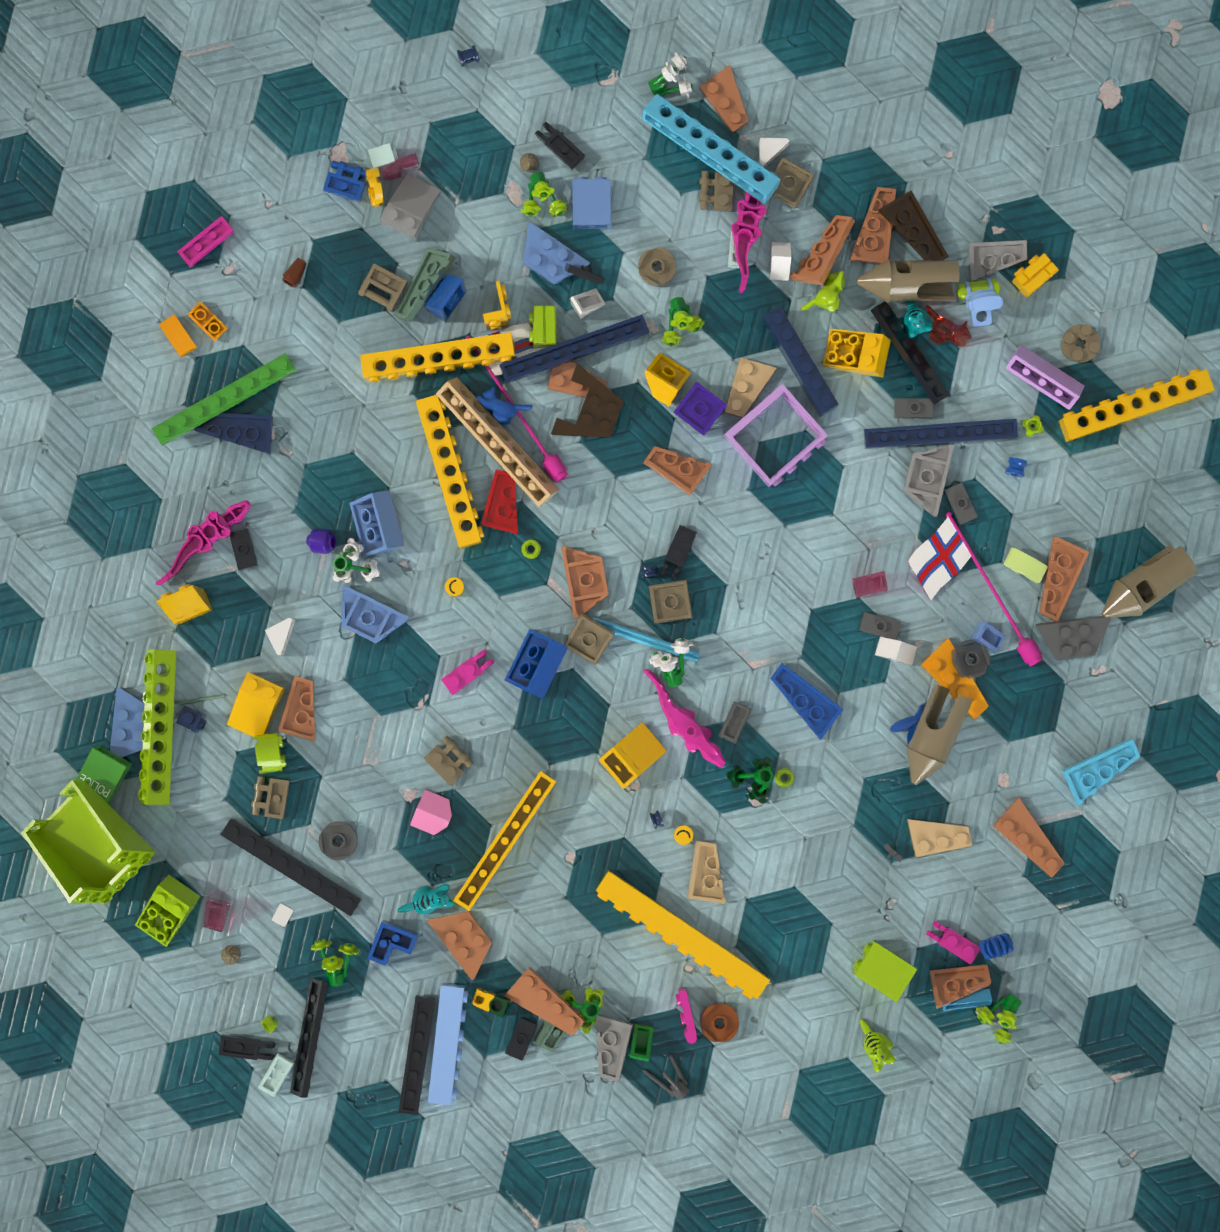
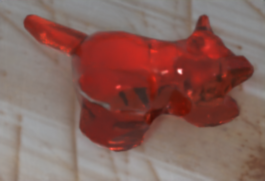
M929 305L926 306L927 313L934 319L933 329L929 335L931 341L935 344H943L946 340H950L956 346H966L965 340L972 338L969 332L968 321H965L962 325H957L948 318L940 316Z

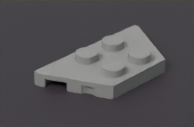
M954 445L916 452L911 456L903 491L933 517L938 516Z

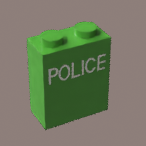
M97 745L92 748L76 780L86 781L108 804H111L132 763Z

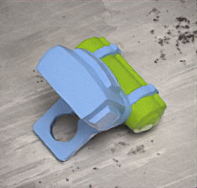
M987 278L983 281H965L958 284L956 293L960 300H966L967 309L971 310L972 325L977 327L992 324L991 310L999 309L1003 305V298L999 295V282L996 279ZM979 311H985L987 314L986 319L982 322L976 318Z

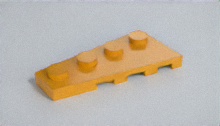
M947 638L920 665L939 685L950 689L948 694L955 701L958 695L972 699L973 702L968 714L975 720L989 705L973 679L962 678L957 674L951 655L954 646L949 638Z

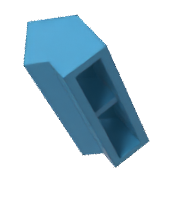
M986 987L942 1007L943 1011L990 1006L992 1003L990 989Z

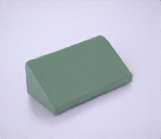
M545 1020L533 1040L538 1046L553 1053L566 1032Z

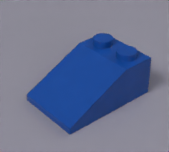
M446 275L444 279L442 278L437 284L434 294L431 293L425 301L426 309L444 322L447 321L467 292L463 279L457 276Z

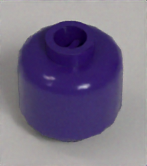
M313 529L310 535L307 536L306 543L313 553L329 554L336 547V536L329 529Z

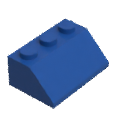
M529 629L504 681L543 699L568 647Z

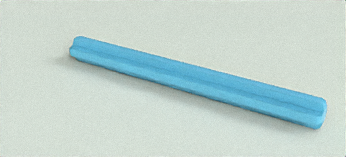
M593 617L594 620L615 632L614 635L680 657V653L674 652V648L671 647L673 643ZM689 649L688 653H684L685 659L697 662L700 656L699 652Z

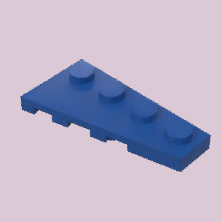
M783 663L780 664L770 678L819 740L823 738L844 710Z

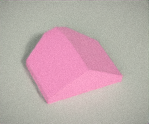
M425 790L410 825L432 835L437 834L448 826L452 817L450 800Z

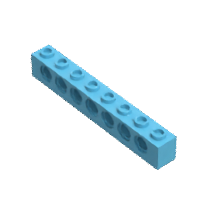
M656 94L644 108L643 121L763 204L777 190L780 178L774 172H769L758 161L752 160L745 152L733 147L729 141L717 136L713 130L701 125L697 119L685 114L681 108L672 105L665 97Z

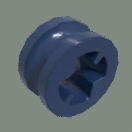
M657 566L641 568L640 570L643 572L642 578L659 576L656 572Z
M658 810L654 814L652 812L649 813L655 829L658 826H664Z

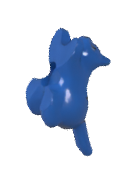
M495 387L484 391L482 397H477L479 402L488 411H493L492 415L502 425L510 424L511 419L518 410L527 411L533 408L532 405L513 404L499 399L496 395L497 390Z

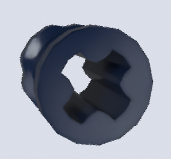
M475 45L464 51L457 50L461 67L474 61L480 62Z

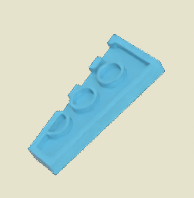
M1130 738L1061 770L1076 805L1082 804L1083 800L1090 795L1092 796L1097 792L1098 788L1113 779V776L1118 772H1122L1141 756L1134 740Z

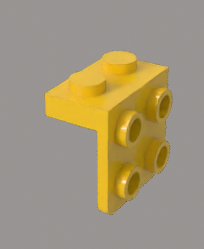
M500 280L496 281L502 310L483 314L486 328L491 329V331L502 329V326L509 325L508 319H512L509 304L504 303V301L508 300L505 285H501Z

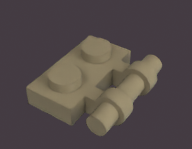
M702 171V177L699 180V185L701 186V195H699L700 210H708L709 203L713 204V211L732 212L734 183L719 172H715L714 179H709V171ZM709 187H714V196L708 195Z
M446 736L442 740L446 748L442 750L437 745L424 759L451 786L464 773L459 766L463 763L469 768L473 762L469 759L470 756L457 746L458 743L455 740L452 741ZM450 751L459 758L456 762L447 755Z
M258 776L257 783H254L255 796L254 801L252 800L251 807H253L252 815H259L260 808L265 809L264 817L284 819L290 781L270 778L269 785H264L265 777ZM263 791H268L266 802H261Z

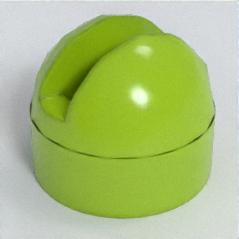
M267 1016L261 1020V1025L268 1033L274 1031L278 1025L277 1020L273 1021L274 1016Z

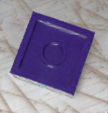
M696 382L673 413L705 436L727 408V404Z

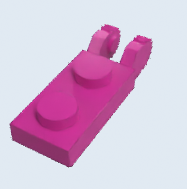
M486 649L475 657H471L441 679L452 695L484 673L483 671L494 663L493 659L486 661L481 667L476 663L477 660L483 658L488 653Z
M934 920L932 923L934 927L944 931L942 936L939 938L931 931H927L926 935L936 940L939 945L964 961L972 964L980 951V947Z
M682 987L678 988L679 994L675 996L678 1006L682 1005L683 1009L680 1017L682 1025L686 1024L687 1026L684 1030L685 1038L688 1043L693 1044L697 1040V1034L686 988Z

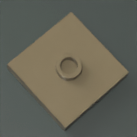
M782 157L773 171L780 178V182L772 196L796 209L815 175Z
M687 580L649 586L654 624L692 618Z
M582 613L564 645L569 650L596 665L615 632Z

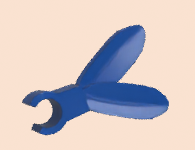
M925 703L920 704L914 716L899 720L890 728L892 732H900L909 728L907 734L908 745L923 713L921 708Z

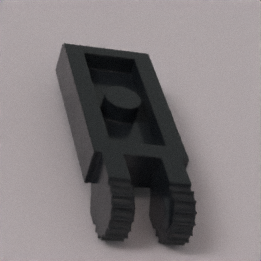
M545 122L543 124L544 129L552 136L548 139L539 130L534 134L551 152L573 170L585 158L584 153L559 130H555L549 123Z
M679 525L665 557V563L660 575L664 576L669 563L676 565V568L672 572L671 580L675 581L697 532Z
M222 1034L219 1055L252 1060H273V1054L259 1053L260 1047L275 1048L276 1043Z

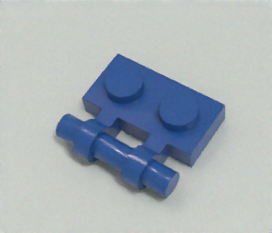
M333 160L331 168L337 169L336 174L328 172L323 188L324 192L360 202L366 184L359 181L361 177L366 178V170H363V167L360 166L353 167L347 165V162ZM344 172L354 174L353 178L343 176Z

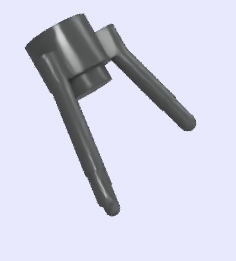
M671 1053L669 1058L681 1081L679 1079L673 1081L666 1072H663V1076L671 1084L670 1088L647 1070H643L644 1074L678 1100L684 1098L690 1091L687 1087L688 1082Z

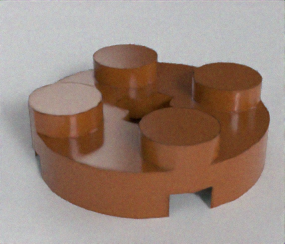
M717 1002L709 1005L703 1011L700 1024L703 1034L713 1042H726L736 1035L739 1020L736 1011L731 1006ZM716 1018H718V1019L723 1018V1019H724V1021H723L724 1026H723V1027H721V1026L716 1027V1026H715V1024H716L715 1019H716Z

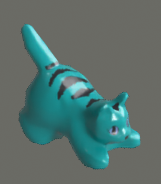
M906 301L908 310L904 316V325L909 337L912 338L920 333L931 331L933 329L931 326L933 321L927 311L916 306L914 301Z
M442 884L432 890L429 886H422L413 894L412 902L402 905L397 911L402 913L415 910L418 914L426 915L433 913L438 908L453 907L455 902L449 898L448 894L450 885Z

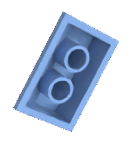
M390 490L371 493L349 503L360 544L364 547V551H362L364 558L405 546Z

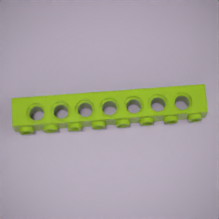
M147 649L144 658L146 673L143 678L145 683L143 703L145 704L142 713L144 726L141 733V741L143 742V748L140 752L142 769L139 772L141 789L138 792L140 804L170 805L176 650ZM158 665L161 666V672L159 674L157 672ZM157 684H159L161 688L159 693L156 692ZM157 703L160 706L158 712L155 711V705ZM156 722L159 725V729L157 731L154 730V725ZM155 742H157L158 748L156 751H154L153 745ZM154 761H156L157 768L155 770H153L152 764ZM155 780L156 787L153 790L151 784Z

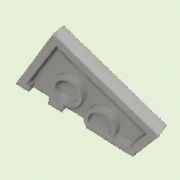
M1027 240L969 243V281H974L1027 260Z
M598 1015L595 1018L599 1051V1075L601 1078L619 1082L633 1024Z

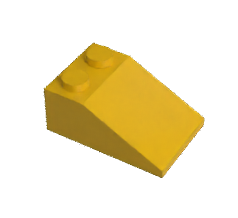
M247 672L227 725L252 737L265 734L286 688L252 672Z

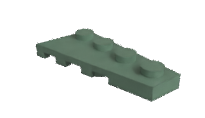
M428 248L394 315L399 319L411 322L456 257L449 253Z

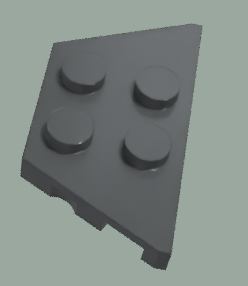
M1094 616L1035 624V627L1055 659L1064 660L1095 656L1111 618Z

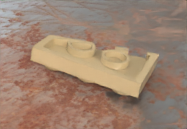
M740 357L725 413L743 418L777 368Z
M907 819L915 857L972 846L968 826Z
M697 840L695 842L688 899L726 904L715 843Z

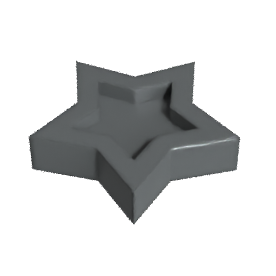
M886 843L884 848L889 852L886 857L890 859L893 856L901 862L903 858Z

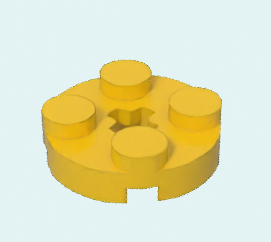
M378 168L366 170V179L369 183V188H367L368 197L372 207L383 206V193L380 180L378 179L380 177Z

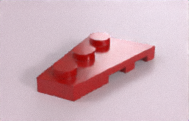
M496 469L481 525L518 535L515 481L507 472Z

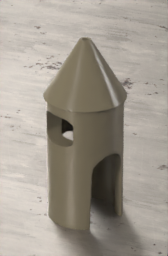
M887 259L858 277L857 284L887 303L889 301H956L952 282H960V273L957 260L890 261Z
M1170 544L1119 580L1114 581L1101 613L1104 618L1141 616L1147 609L1196 575L1197 569L1195 564L1181 546L1173 549Z
M938 684L934 685L909 745L906 746L911 783L917 785L947 764V758L973 702L972 699L958 695L944 726L939 729L937 720L950 689Z

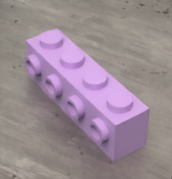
M1021 344L1005 367V369L1069 410L1078 400L1084 389L1083 384Z

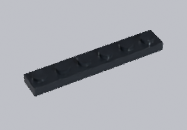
M884 301L870 311L933 404L935 405L948 397L949 393L945 386L940 382L913 339L909 337V334L888 303Z
M317 977L310 978L290 1093L301 1098H308L328 981Z
M419 995L415 997L398 1113L418 1115L435 1004V998Z

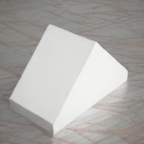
M760 138L758 162L762 167L766 168L788 147L790 141L787 138Z
M771 242L770 280L789 281L791 243Z
M596 288L570 298L571 305L580 320L606 305Z
M288 618L265 630L277 655L284 656L295 619Z
M880 637L875 655L912 666L917 647L902 641Z

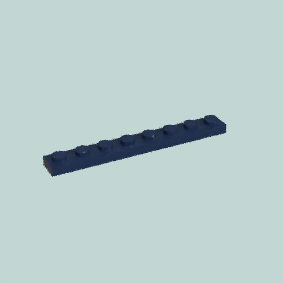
M642 314L499 364V367L507 384L649 334V329Z
M1017 418L863 430L865 449L1018 438Z

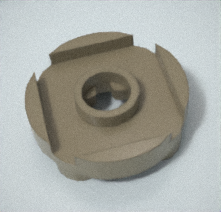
M660 247L645 251L639 259V275L645 283L651 286H664L673 279L676 272V263L673 255L668 250ZM659 262L661 263L660 267L662 270L656 272L652 265Z
M1074 325L1062 337L1060 345L1062 353L1067 359L1076 363L1088 362L1100 350V338L1090 325ZM1077 339L1085 342L1083 349L1080 346H1076Z

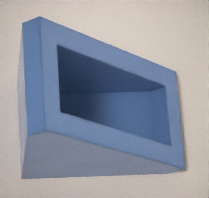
M982 621L978 622L970 640H975L980 645H984L986 648L997 653L1005 635L987 622Z

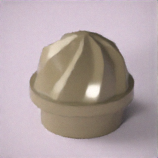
M526 153L521 157L520 166L524 171L533 172L538 168L539 161L536 155Z
M228 945L221 952V958L226 964L232 965L240 960L241 952L235 945Z

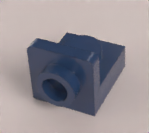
M184 706L176 723L190 729L194 733H198L199 730H203L207 720H205V714Z

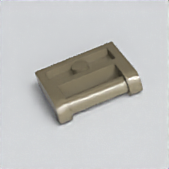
M373 264L358 294L387 307L388 311L393 312L408 281ZM370 284L392 295L391 300L369 290Z

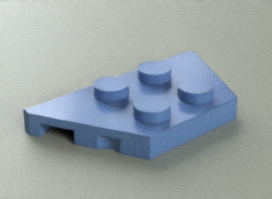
M529 222L523 258L525 266L553 285L574 275L565 271L566 263L580 268L582 265L589 267L590 262Z
M344 584L342 585V627L377 644L409 620L410 617Z
M118 687L116 689L110 751L120 757H125L141 751L143 748L141 733L144 726L142 713L145 703Z

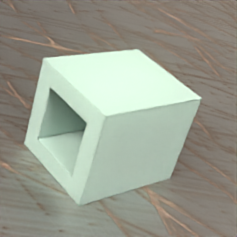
M390 143L368 150L373 168H378L379 172L397 166L395 160L399 158L396 149H392Z

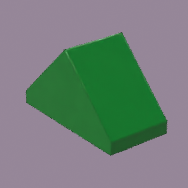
M634 1025L629 1052L630 1058L649 1061L654 1027Z

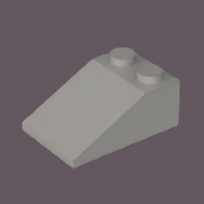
M406 174L380 218L382 225L417 241L441 190Z

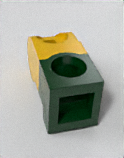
M477 988L471 1004L503 1018L506 1016L511 1000Z

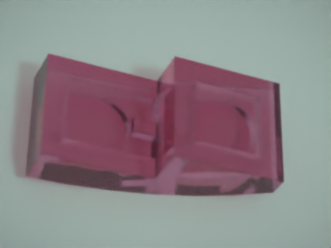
M416 153L402 157L386 167L381 172L383 180L402 177V169L419 166Z

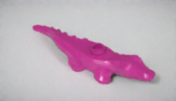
M747 192L745 194V201L742 199L737 203L738 220L731 225L735 257L741 271L739 293L745 291L749 276L748 252L753 243L761 236L762 232L758 226L760 219L764 217L767 211L764 204L759 206L762 202Z
M244 500L233 504L222 515L218 514V511H210L206 516V521L200 526L192 525L187 532V540L180 548L173 566L155 584H164L174 577L194 554L211 551L213 543L220 538L228 537L231 533L230 526L244 519L251 507L250 502Z
M645 669L644 673L656 686L660 704L667 717L671 734L679 735L685 741V746L689 752L693 753L698 749L705 760L718 767H723L726 761L719 747L708 740L712 735L710 729L700 726L695 721V713L693 711L678 707L669 697L663 683L650 670Z

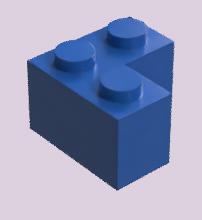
M383 920L367 959L386 965L393 948L411 954L420 933Z

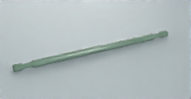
M225 693L175 702L174 706L212 700L219 697L223 698ZM155 706V710L160 709V706Z

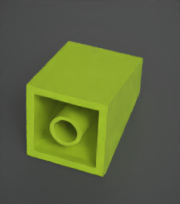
M874 940L870 943L867 942L862 950L864 954L861 959H856L852 966V969H854L852 973L897 1003L917 968Z

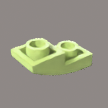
M1016 548L1010 549L1004 562L1005 566L1017 574H1023L1035 583L1041 582L1048 568L1042 562Z

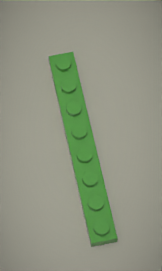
M284 353L151 429L160 444L164 446L290 375L296 369L287 354Z

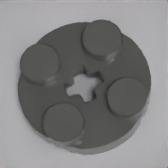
M975 640L963 641L951 652L953 666L957 674L962 678L974 679L985 674L987 666L990 664L988 650L984 645H980ZM968 655L974 657L972 664L968 661Z
M340 821L333 822L322 830L318 841L321 852L330 859L336 861L344 860L355 852L358 845V836L350 824ZM337 835H339L340 838H343L344 842L341 843V846H338L337 843H333V840L336 839Z

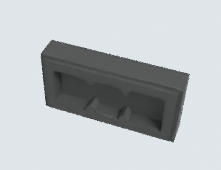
M895 398L894 418L932 419L933 402L930 399Z
M963 483L944 490L959 525L978 517Z
M863 612L858 631L897 640L901 622Z
M734 701L718 736L736 744L752 709Z

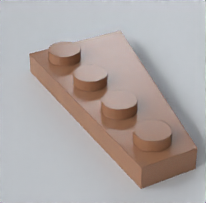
M1053 536L1039 614L1054 621L1059 620L1089 551Z
M1017 797L995 822L993 827L1052 878L1064 865V862L1020 798Z

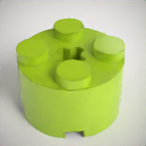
M276 732L254 736V740L258 739V743L255 744L257 765L262 766L259 774L283 771V767H286L285 754L281 755L280 748L284 747L282 735L278 736Z

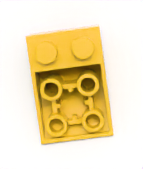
M830 329L822 366L867 376L883 377L891 340L883 334Z
M190 584L179 587V591L176 593L167 592L160 596L161 599L156 601L175 625L182 624L213 610L205 590L197 586H190Z
M641 722L598 760L624 789L667 751L644 723Z

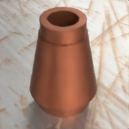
M297 258L283 273L282 281L288 286L295 288L300 284L307 263Z

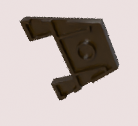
M577 364L571 381L589 387L576 424L557 417L551 434L611 437L624 400L598 381L581 365Z

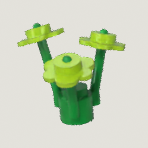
M319 939L315 941V944L311 946V950L321 951L323 959L322 969L326 970L328 984L330 986L343 985L344 978L347 977L350 955H358L360 949L350 943L340 945L339 951L346 954L344 962L342 958H337L336 956L327 958L324 948L332 944L331 940Z

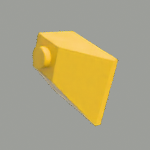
M659 352L644 373L653 397L661 403L670 406L692 372Z

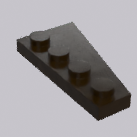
M912 190L878 209L923 260H944L949 257Z

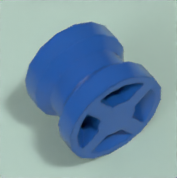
M1009 457V467L1005 473L1015 477H1024V467L1027 466L1028 462L1023 459Z

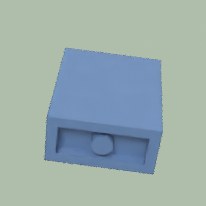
M577 177L576 180H572L573 230L611 229L610 179L606 177H596L595 179Z

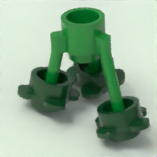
M769 757L760 760L758 758L754 759L755 771L749 774L740 769V766L735 765L732 771L727 772L726 777L732 783L733 788H738L739 784H743L746 778H754L756 782L751 785L752 790L748 796L751 800L755 799L764 804L767 801L766 796L770 791L769 783L773 779L772 761Z

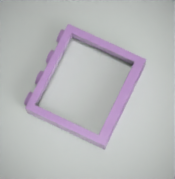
M783 384L724 434L726 440L768 487L772 484L776 487L784 480L782 476L786 472L791 474L798 467L796 464L800 460L804 462L812 455L811 450L815 447L819 449L826 443L824 439L828 436ZM782 396L817 438L774 476L769 478L734 437Z

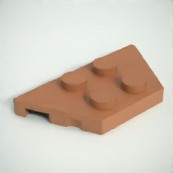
M562 546L561 550L574 619H578L582 613H586L609 595L603 561L600 556Z
M469 911L429 919L427 921L470 979H475L492 944L491 939Z

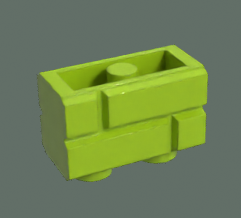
M533 306V312H529V324H533V331H529V342H533V348H547L556 345V306Z

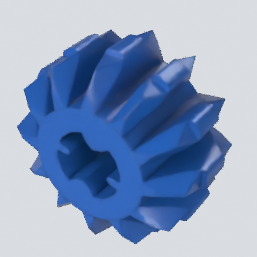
M1007 933L984 939L979 943L984 959L1000 957L1014 950L1012 938Z

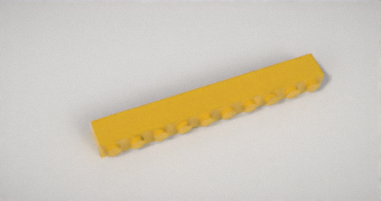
M608 870L596 888L599 898L605 902L609 899L615 903L613 907L623 913L625 910L631 914L629 918L638 924L641 921L647 925L645 928L651 933L655 934L658 932L661 934L663 941L669 945L674 943L678 946L677 950L686 956L689 953L695 957L693 961L703 967L705 964L710 967L712 974L718 978L720 975L727 979L726 983L733 988L737 986L743 990L742 994L749 999L753 997L758 999L769 983V977L610 870Z

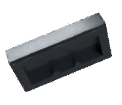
M566 263L565 271L603 285L605 278L593 273L592 268L582 265L580 268Z
M249 529L230 533L238 570L258 566Z
M520 1017L505 1054L523 1061L538 1024Z

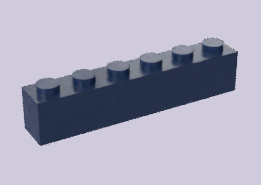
M781 306L764 315L763 323L819 417L837 408L839 405Z

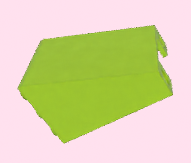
M72 780L60 792L61 796H68V798L46 820L33 819L21 833L69 903L106 904L117 891L125 886V883L138 873V870L151 860L155 850L86 781Z

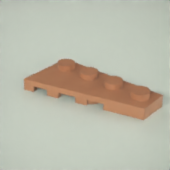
M876 188L849 261L881 264L888 259L892 225L878 209L895 200L896 189Z
M836 215L822 233V239L811 247L812 252L809 256L801 260L799 269L791 273L789 276L791 280L823 285L855 222L854 219L848 216Z
M531 967L522 974L504 995V997L571 1036L586 1022V1019Z

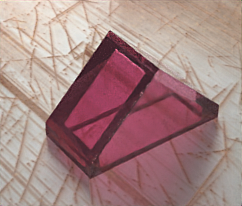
M885 571L852 579L856 597L888 590Z
M215 898L207 900L204 927L223 932L231 903Z

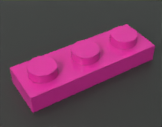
M221 216L177 252L191 268L235 233V231Z

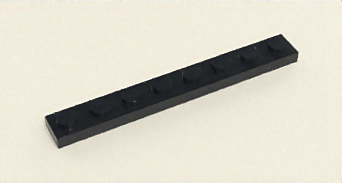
M230 818L220 834L349 916H352L362 900L233 818Z

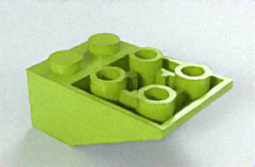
M168 875L155 889L135 926L167 947L193 910L200 896Z

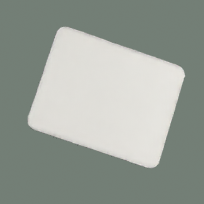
M280 904L272 921L285 927L293 910Z

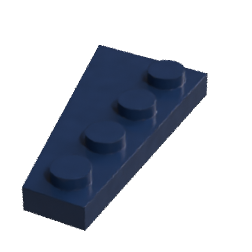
M220 413L194 429L198 433L271 455L273 416Z

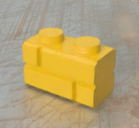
M1044 253L1040 257L1035 255L1028 261L1030 265L1026 269L1021 267L1014 274L1015 278L1012 283L1026 298L1059 271Z

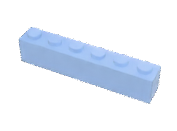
M442 983L428 1103L451 1105L452 1101L456 1100L457 1088H454L455 1080L459 1079L460 1069L456 1068L457 1061H461L462 1049L458 1048L459 1041L463 1042L464 1030H461V1022H465L466 1010H463V1003H467L468 991H465L466 985Z

